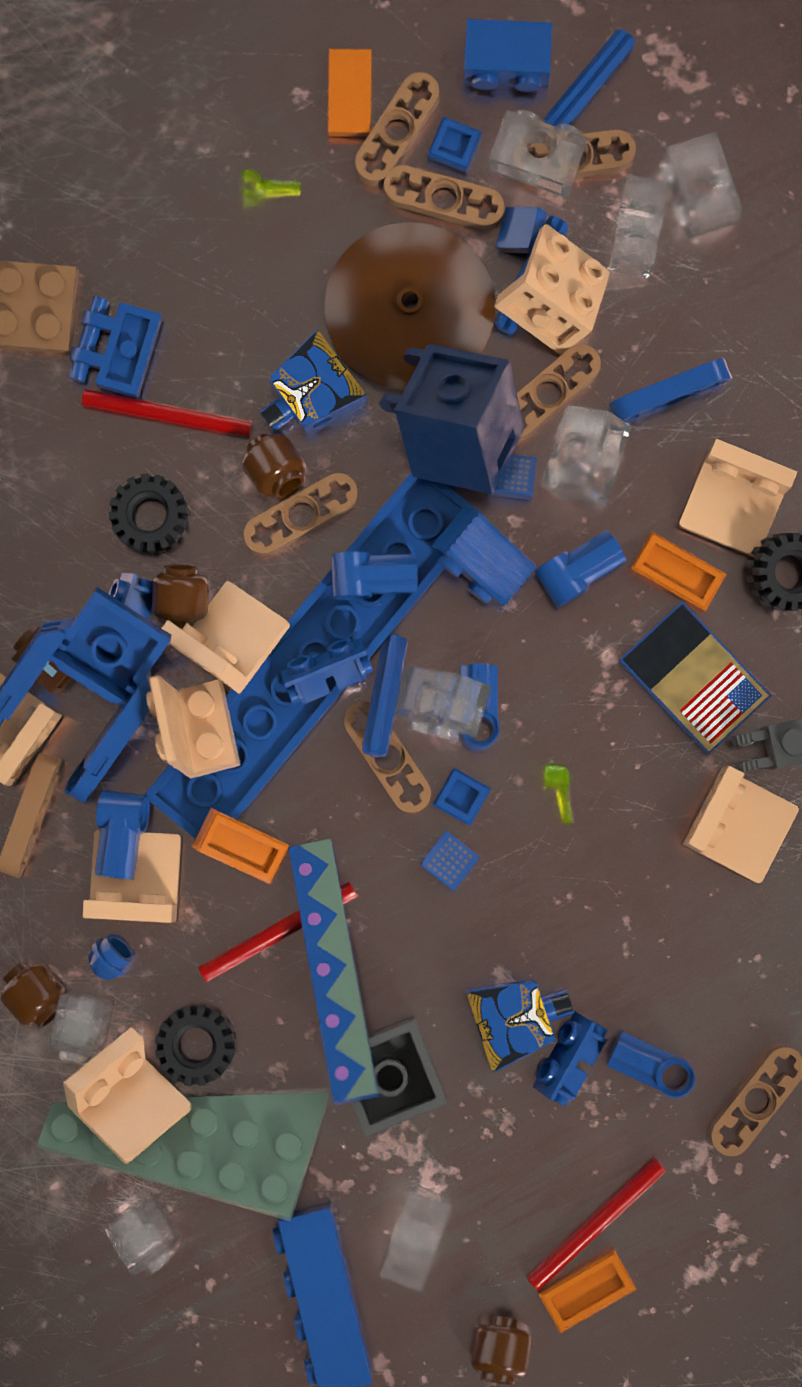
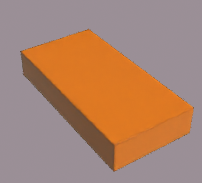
M329 49L328 137H368L371 132V49Z
M653 531L630 568V571L703 613L707 610L727 575Z
M213 808L210 809L192 845V848L268 884L271 883L289 847L285 842Z
M613 1248L538 1291V1295L559 1332L562 1333L637 1289Z

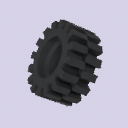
M148 473L140 474V478L135 479L131 477L127 479L128 483L125 486L119 485L115 490L117 495L115 498L111 497L109 504L111 506V512H108L109 520L112 523L114 533L129 549L134 552L139 551L143 555H151V553L155 552L159 555L165 553V549L169 547L173 549L177 546V541L180 537L184 538L186 525H189V508L181 491L173 482L167 481L163 476L155 474V477L149 476ZM145 499L160 501L166 510L163 524L152 531L138 528L133 520V511L136 505Z
M800 533L773 534V537L764 538L760 541L762 546L754 547L751 554L756 556L755 559L747 561L746 568H753L752 575H746L747 583H754L755 585L750 591L753 596L761 597L759 601L761 604L772 606L771 609L798 611V609H802V578L795 587L787 589L777 581L775 569L779 560L786 555L796 557L802 565V535Z
M199 1004L178 1009L161 1024L159 1033L155 1038L157 1048L155 1055L156 1059L159 1058L161 1063L160 1068L171 1076L170 1079L175 1082H183V1085L202 1086L215 1081L227 1070L235 1055L236 1039H234L232 1025H229L222 1013L216 1012L215 1008L210 1006L204 1007ZM199 1028L206 1031L211 1037L213 1044L212 1052L204 1061L191 1062L181 1054L179 1040L186 1030Z

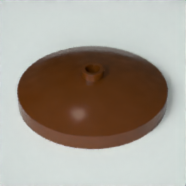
M420 222L394 223L374 229L363 235L342 254L327 284L324 306L325 320L332 345L341 360L353 373L375 387L390 392L403 393L416 369L415 366H411L403 360L407 348L425 350L428 344L478 354L484 352L493 330L495 294L491 278L484 263L477 253L460 237L431 224ZM405 298H409L411 301L417 299L418 304L414 308H406L402 300Z

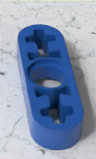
M716 359L624 395L612 401L609 407L616 424H626L720 387L731 381L732 376L725 359Z

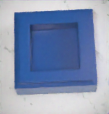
M443 116L427 154V159L467 174L483 132Z
M506 207L495 248L504 253H531L538 231L545 224L547 212L540 207Z
M453 767L432 806L471 826L491 788Z

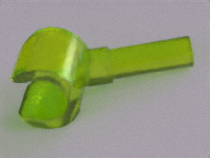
M250 169L240 174V177L245 181H258L254 189L240 190L251 201L260 200L264 197L265 193L301 191V181L263 180L258 172Z
M547 764L545 766L544 786L545 788H558V801L563 825L574 823L569 800L570 774L564 765Z

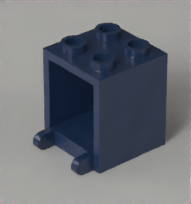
M428 344L425 350L407 348L403 360L407 364L415 366L416 369L402 396L384 394L379 402V406L387 412L396 414L413 477L493 495L524 430L510 360Z

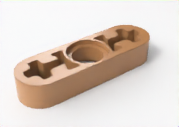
M417 72L409 75L404 80L357 152L355 158L356 173L364 184L369 186L384 184L386 174L393 167L399 166L436 109L439 102V86L431 75ZM424 86L428 88L427 97L429 100L421 98L414 107V115L419 116V118L415 119L407 110L413 100L411 89L419 91ZM401 119L408 124L410 131L405 138L394 140L388 137L385 127L391 120ZM376 140H380L383 146L387 148L382 157V167L384 170L375 169L372 173L367 172V162L365 159H376L381 151V144L376 143Z
M608 130L523 142L516 148L513 155L512 170L517 179L526 184L617 174L624 172L631 166L636 152V145L631 135L622 130ZM611 143H618L619 149H626L620 161H614L612 154H602L598 157V164H592L594 156L592 144H597L596 153L609 151ZM574 146L583 150L586 156V161L583 165L572 168L563 162L561 154L568 147ZM549 150H556L554 156L556 170H550L551 161L539 163L537 171L534 172L529 171L528 165L520 164L525 161L526 154L534 153L535 160L549 159Z
M407 165L393 167L384 179V195L387 201L396 208L480 231L492 230L502 221L504 201L502 196L494 189ZM402 178H407L411 188L421 191L422 182L429 183L425 190V203L418 202L419 192L407 190L404 196H398L396 187L392 183L399 184ZM439 188H449L455 193L456 202L452 207L441 209L434 205L431 197L434 191ZM463 193L470 194L468 204L481 206L483 200L490 201L491 209L497 211L496 214L489 213L486 219H482L479 217V210L470 206H466V214L459 213L463 204Z
M585 344L572 346L517 393L521 412L528 405L522 399L528 396L533 408L543 414L538 418L533 410L525 417L523 424L526 428L523 430L519 441L528 438L596 379L601 368V359L593 347ZM576 356L579 360L587 357L591 361L588 366L590 373L586 375L583 371L577 372L569 381L575 387L569 390L565 379L555 373V371L560 369L564 376L573 367V357ZM544 382H553L560 388L561 398L554 404H544L536 395L537 387Z
M334 473L255 516L246 524L244 529V540L247 547L258 556L273 555L348 513L354 508L358 500L356 483L346 474ZM337 483L340 488L348 486L350 491L346 493L347 502L341 505L337 500L328 502L324 506L329 513L321 516L319 506L311 495L318 492L320 500H323L332 494L331 485ZM298 503H305L314 511L312 521L303 527L295 526L289 520L290 509ZM281 513L285 527L292 534L284 538L282 529L270 536L271 545L265 547L262 542L254 544L252 539L257 536L255 528L263 525L266 530L277 526L278 523L273 517Z
M361 701L353 704L348 708L344 716V725L349 736L394 804L406 813L420 812L428 805L431 798V789L428 782L393 729L389 745L397 748L400 753V762L397 767L392 770H383L377 766L374 757L363 753L362 743L365 730L361 728L355 731L352 725L356 722L354 714L357 711L361 710L365 715L369 713L370 702ZM406 765H409L413 773L405 775L410 785L416 786L420 784L423 788V791L419 794L421 802L415 806L411 801L403 803L399 797L404 793V790L398 780L393 786H390L386 781V778L398 775Z
M42 752L38 754L0 855V872L16 878H20L57 782L62 759Z
M776 1046L770 1049L714 1119L709 1128V1139L713 1147L721 1154L737 1156L746 1151L802 1080V1055L798 1051L788 1046ZM791 1055L793 1059L790 1065L794 1072L790 1076L783 1073L774 1082L782 1087L777 1094L770 1085L760 1081L759 1078L764 1073L771 1079L778 1070V1067L774 1064L777 1057L786 1059ZM755 1088L764 1089L769 1096L767 1108L760 1113L750 1112L745 1105L747 1093ZM737 1107L745 1117L755 1121V1123L749 1128L743 1122L736 1132L740 1137L739 1142L736 1145L728 1142L723 1146L720 1143L724 1137L719 1131L724 1125L730 1129L734 1127L739 1118L733 1115L732 1112Z

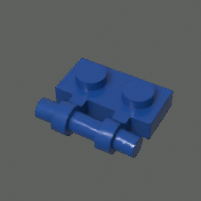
M93 296L89 311H84L80 324L84 328L78 347H73L69 361L73 362L68 378L85 383L89 368H95L99 370L95 382L97 387L139 398L163 317L160 313L122 302L119 304L116 317H109L105 315L109 301ZM100 332L110 333L104 355L94 352Z

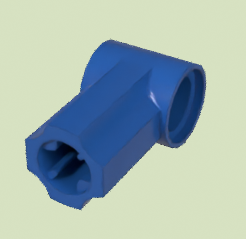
M607 529L570 553L565 551L538 567L534 572L556 608H559L590 588L589 584L620 567L627 559L616 538Z
M351 551L333 553L331 555L333 599L357 600L371 598L372 594L418 593L417 554L371 556L369 552Z
M479 663L460 665L459 741L464 748L471 752H483L493 745L500 731L498 721V665ZM475 720L483 721L490 729V737L481 742L473 740L467 731L468 724Z
M104 790L100 794L96 811L97 827L101 830L94 875L134 880L140 834L145 832L150 814V800L147 795Z
M624 1031L621 1032L606 1065L672 1098H681L689 1094L696 1080L695 1072L685 1058L669 1053ZM670 1065H680L686 1069L687 1078L680 1087H668L663 1082V1072Z

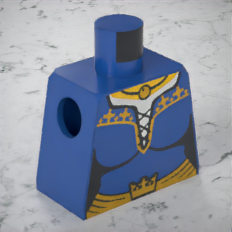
M317 330L271 375L269 383L278 398L260 410L259 413L273 432H276L294 418L303 432L308 434L362 408L367 404V395L319 330Z
M535 979L474 987L465 990L492 1073L554 1042L556 1039L550 1021L574 1014L566 989L541 996Z

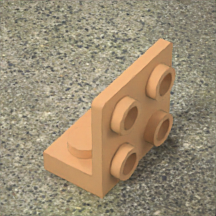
M545 224L538 231L524 274L498 295L494 307L561 355L592 332L610 272L597 260L570 242L564 235H561L548 224Z
M716 439L708 450L679 521V526L755 558L756 556L751 554L754 547L762 546L760 541L767 537L782 498L792 487L797 471Z
M227 581L209 603L208 612L204 618L197 620L193 626L186 623L183 629L167 620L162 629L172 635L169 644L240 694L289 629L290 623L245 591Z
M0 673V686H1V684L3 683V681L6 679V676H4V675L1 674V673ZM29 692L26 693L9 720L5 719L0 726V782L6 786L14 787L63 716Z
M159 675L150 678L152 691L147 692V703L151 715L158 719L160 733L155 735V742L162 760H166L167 763L190 779L240 766L224 685L219 679L176 690Z
M725 766L721 768L682 844L755 883H761L784 841L799 808L743 778L745 773L731 766Z
M96 830L93 841L90 899L84 900L83 918L176 922L181 836L178 834L145 832L140 834L134 880L94 875L100 830Z
M132 1027L63 1082L68 1108L125 1164L131 1162L191 1110V1103L145 1059L143 1037Z

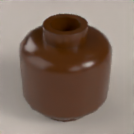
M261 434L248 443L247 452L242 460V468L259 493L265 497L276 496L277 498H285L300 488L304 482L303 475L306 471V462L290 439L283 434H272L269 436Z
M164 566L163 572L155 575L152 581L153 614L162 620H169L180 629H183L186 623L192 626L193 621L204 618L208 612L209 583L207 578L198 573V567Z
M21 962L13 967L3 978L7 985L2 990L1 1001L24 1027L36 1025L39 1029L52 1022L66 1007L63 1002L66 996V988L44 963H34L27 967Z
M493 1316L491 1325L479 1326L474 1334L471 1366L474 1370L481 1373L480 1380L515 1385L516 1378L524 1377L529 1368L532 1342L530 1334L525 1330L518 1329L517 1319Z

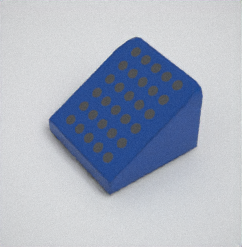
M512 454L493 496L531 501L537 458Z
M446 830L420 865L452 891H455L480 857Z

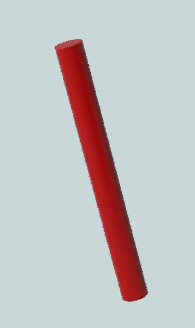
M84 389L82 396V406L247 438H250L252 433L253 421L88 389Z
M350 881L341 886L344 904L358 897ZM300 911L294 912L199 966V972L205 982L212 980L302 928Z
M654 1158L527 1277L530 1284L537 1291L542 1289L666 1172L665 1168Z

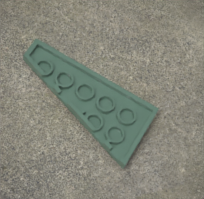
M329 1092L185 1097L191 1103V1110L127 1164L123 1163L68 1108L67 1102L52 1103L37 1143L40 1149L291 1222L330 1094Z

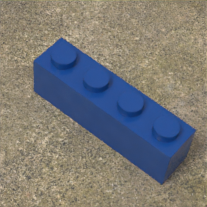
M331 1202L296 1210L293 1213L291 1222L279 1218V1227L272 1229L278 1255L285 1253L289 1270L283 1272V1279L288 1298L296 1297L300 1314L293 1315L298 1340L299 1342L307 1341L310 1358L304 1359L309 1385L317 1384L318 1387H363L372 1384L373 1372Z

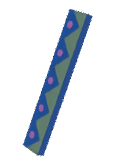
M330 838L288 847L333 1103L339 1105L378 1097L379 1091L333 842Z

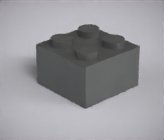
M415 1017L368 1035L379 1096L351 1102L365 1137L448 1104L446 1094Z

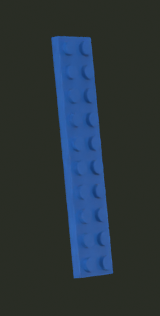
M411 472L345 552H369L371 556L417 554L418 593L372 594L371 598L357 600L333 599L331 568L288 620L290 623L289 629L243 691L238 694L231 689L226 695L240 766L190 779L169 764L144 794L149 797L150 802L195 839L211 808L238 820L347 688L339 690L334 677L331 676L325 679L331 694L302 705L301 701L292 704L286 689L288 687L284 686L280 670L287 668V663L297 657L310 655L312 658L327 652V648L331 644L342 639L354 641L360 638L367 652V655L362 657L368 656L370 660L382 643L445 569L438 563L442 555L432 547L434 542L464 506L478 512L480 511L447 484L415 478Z

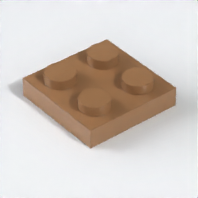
M0 260V349L71 354L79 273L77 267Z

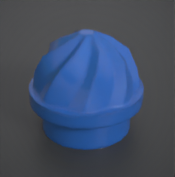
M109 934L105 939L99 938L96 940L88 956L90 969L96 976L105 980L124 975L129 970V963L134 959L133 952L128 944L114 934Z

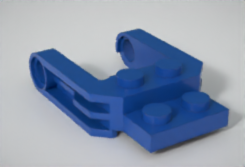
M96 587L76 617L44 622L0 686V726L5 719L9 720L48 661L55 663L60 671L109 702L120 704L76 767L64 788L66 794L84 803L150 711L147 703V692L152 691L150 669L170 642L172 635Z

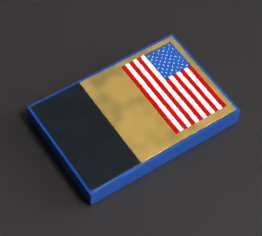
M683 601L619 660L620 664L706 755H709L772 696Z

